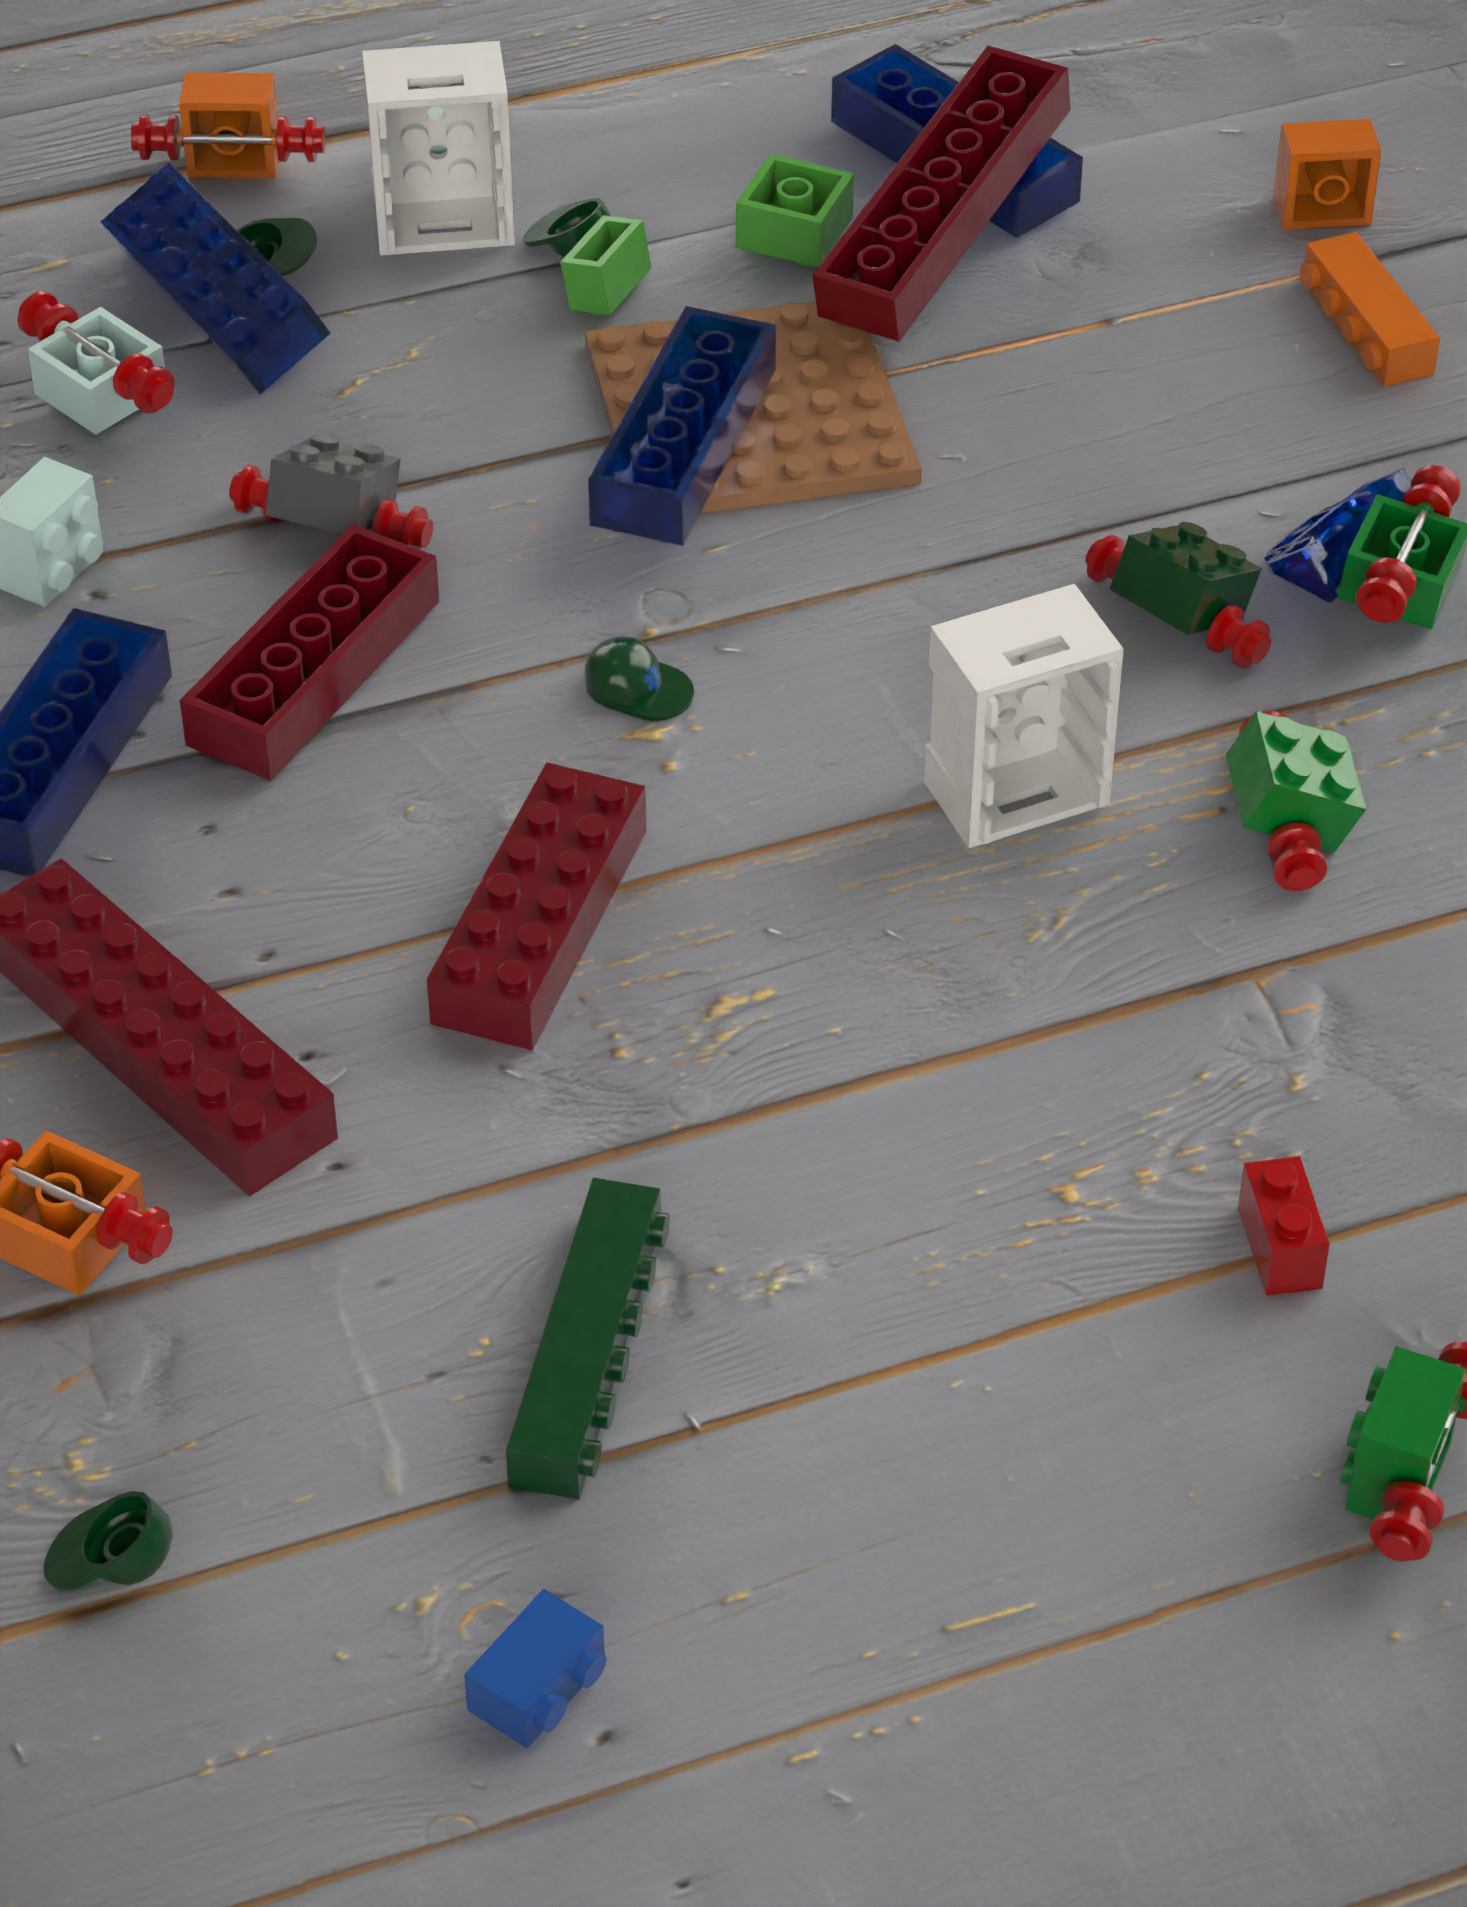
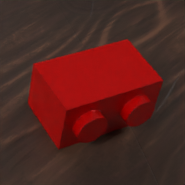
M1295 1156L1244 1163L1238 1210L1265 1295L1323 1289L1330 1243L1301 1157Z

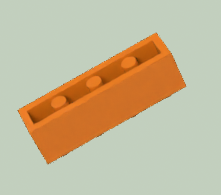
M1352 232L1307 243L1305 260L1300 267L1302 284L1306 290L1311 291L1321 304L1324 314L1331 317L1338 326L1344 340L1347 343H1351L1361 356L1367 370L1372 371L1384 387L1434 375L1440 342L1439 335L1359 234Z

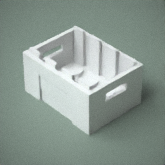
M500 41L362 51L372 156L373 197L380 256L515 245L508 93ZM435 106L441 107L444 110L440 116L436 117L430 116L427 112ZM440 144L446 147V150L441 154H433L430 151L434 145ZM472 227V230L429 234L418 233V231Z
M1075 584L930 626L929 667L933 672L930 743L925 744L924 783L968 848L982 844L985 845L991 843V841L1096 808L1106 807V805L1110 804L1124 649ZM1006 709L1002 714V717L998 718V715L1001 713V711ZM1047 791L1054 797L1053 799L1002 814L998 808L999 806Z

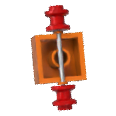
M185 72L179 100L182 127H180L178 115H169L166 124H153L149 115H140L139 124H132L131 147L133 151H139L141 160H149L153 151H166L170 160H178L180 147H184L188 177L276 178L278 163L287 162L290 153H304L308 162H316L317 153L325 152L324 126H317L315 117H307L304 126H291L286 116L278 117L274 73Z
M47 1130L24 1155L20 1143L9 1138L0 1141V1259L81 1296L125 1244L128 1245L130 1259L139 1264H146L154 1257H160L167 1250L173 1234L169 1213L157 1206L146 1210L141 1173Z

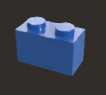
M543 1588L464 1674L467 1710L525 1748H528L543 1730L550 1732L559 1724L566 1712L568 1702L582 1687H591L601 1676L607 1661L604 1650V1626Z

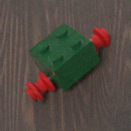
M1180 522L1179 525L1166 528H1152L1151 531L1129 535L1125 547L1121 538L1115 535H1108L1104 539L1095 541L1089 548L1085 562L1087 564V575L1095 582H1102L1107 578L1112 579L1110 590L1186 635L1209 630L1206 639L1207 647L1215 653H1221L1227 648L1232 650V661L1240 668H1247L1253 663L1258 664L1269 652L1271 647L1269 625L1261 620H1255L1249 625L1244 623V614L1262 568L1248 561L1246 553L1241 549L1215 542L1207 537V531L1204 528L1190 522Z

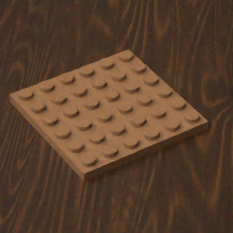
M816 302L789 303L777 307L743 309L738 312L714 315L702 314L691 318L668 321L655 320L644 324L621 327L608 326L603 329L585 331V346L637 522L921 484L922 469L871 333L818 317Z

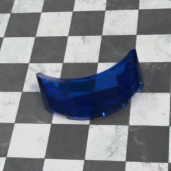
M1405 468L1366 483L1352 491L1343 500L1324 508L1289 532L1266 553L1264 559L1269 572L1328 603H1332L1338 597L1336 589L1341 583L1347 554L1376 495L1379 494L1402 502L1405 493L1411 488V479Z

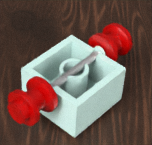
M37 291L22 302L18 313V326L22 332L31 337H38L39 340L37 344L28 348L35 395L93 434L97 435L138 409L145 413H154L171 401L175 380L172 373L165 369L161 345L102 307L78 319V314L72 307L67 304H58L57 299L46 291Z

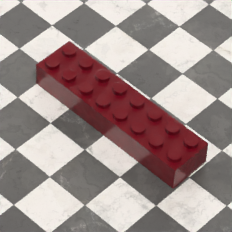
M987 45L812 274L818 317L900 342L1071 110L1068 68Z
M62 858L0 894V973L249 1197L338 1139L334 1094Z

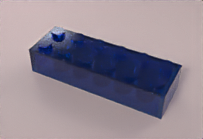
M894 44L832 77L831 122L898 163L959 82L899 45ZM1050 137L989 221L1018 238L1079 203L1083 157Z
M167 163L162 169L152 175L148 181L100 221L133 263L259 394H262L331 334L300 293L170 163Z
M685 306L588 479L590 526L665 543L684 545L776 370V324Z
M73 608L0 711V870L30 877L45 867L172 677L166 630Z

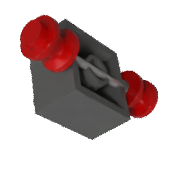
M313 434L309 439L298 445L291 446L289 450L271 459L269 480L261 478L260 469L252 465L245 466L241 473L237 472L232 478L229 496L234 501L236 511L248 514L256 506L263 508L264 517L268 520L277 521L282 519L343 534L354 524L367 530L372 528V532L419 550L426 548L432 537L433 521L428 519V513L424 507L414 506L409 514L399 512L396 495L401 458L385 455L384 449L378 446L357 445L352 447L339 444L340 439L336 436Z

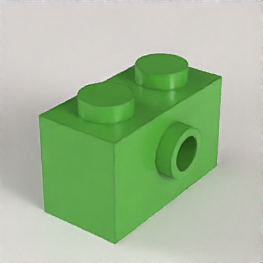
M603 215L563 258L560 263L570 310L589 312L594 316L611 315L652 267L643 220Z

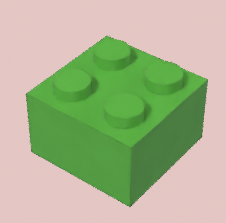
M770 153L736 202V248L752 251L758 255L772 256L796 262L803 266L818 268L853 219L854 173Z

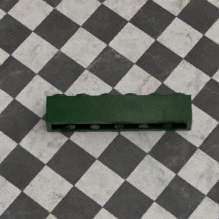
M592 1178L506 1448L508 1487L579 1500L586 1476H596L602 1450L601 1441H597L600 1428L609 1430L614 1417L616 1396L611 1393L614 1382L623 1383L627 1374L630 1355L629 1347H625L628 1336L637 1337L641 1327L643 1302H639L642 1291L650 1292L653 1287L656 1273V1257H652L654 1248H663L667 1240L670 1218L668 1213L661 1212L660 1188Z

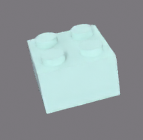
M44 456L0 497V589L46 607L55 597L65 591L71 582L90 564L96 562L104 552L93 475Z

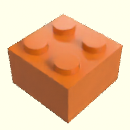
M1371 119L1281 123L1273 199L1283 230L1372 224L1381 148Z

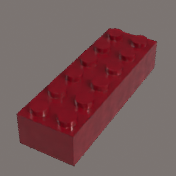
M352 524L179 700L185 746L272 781L439 603L436 556Z
M546 762L427 977L430 1024L533 1051L646 833L645 786Z

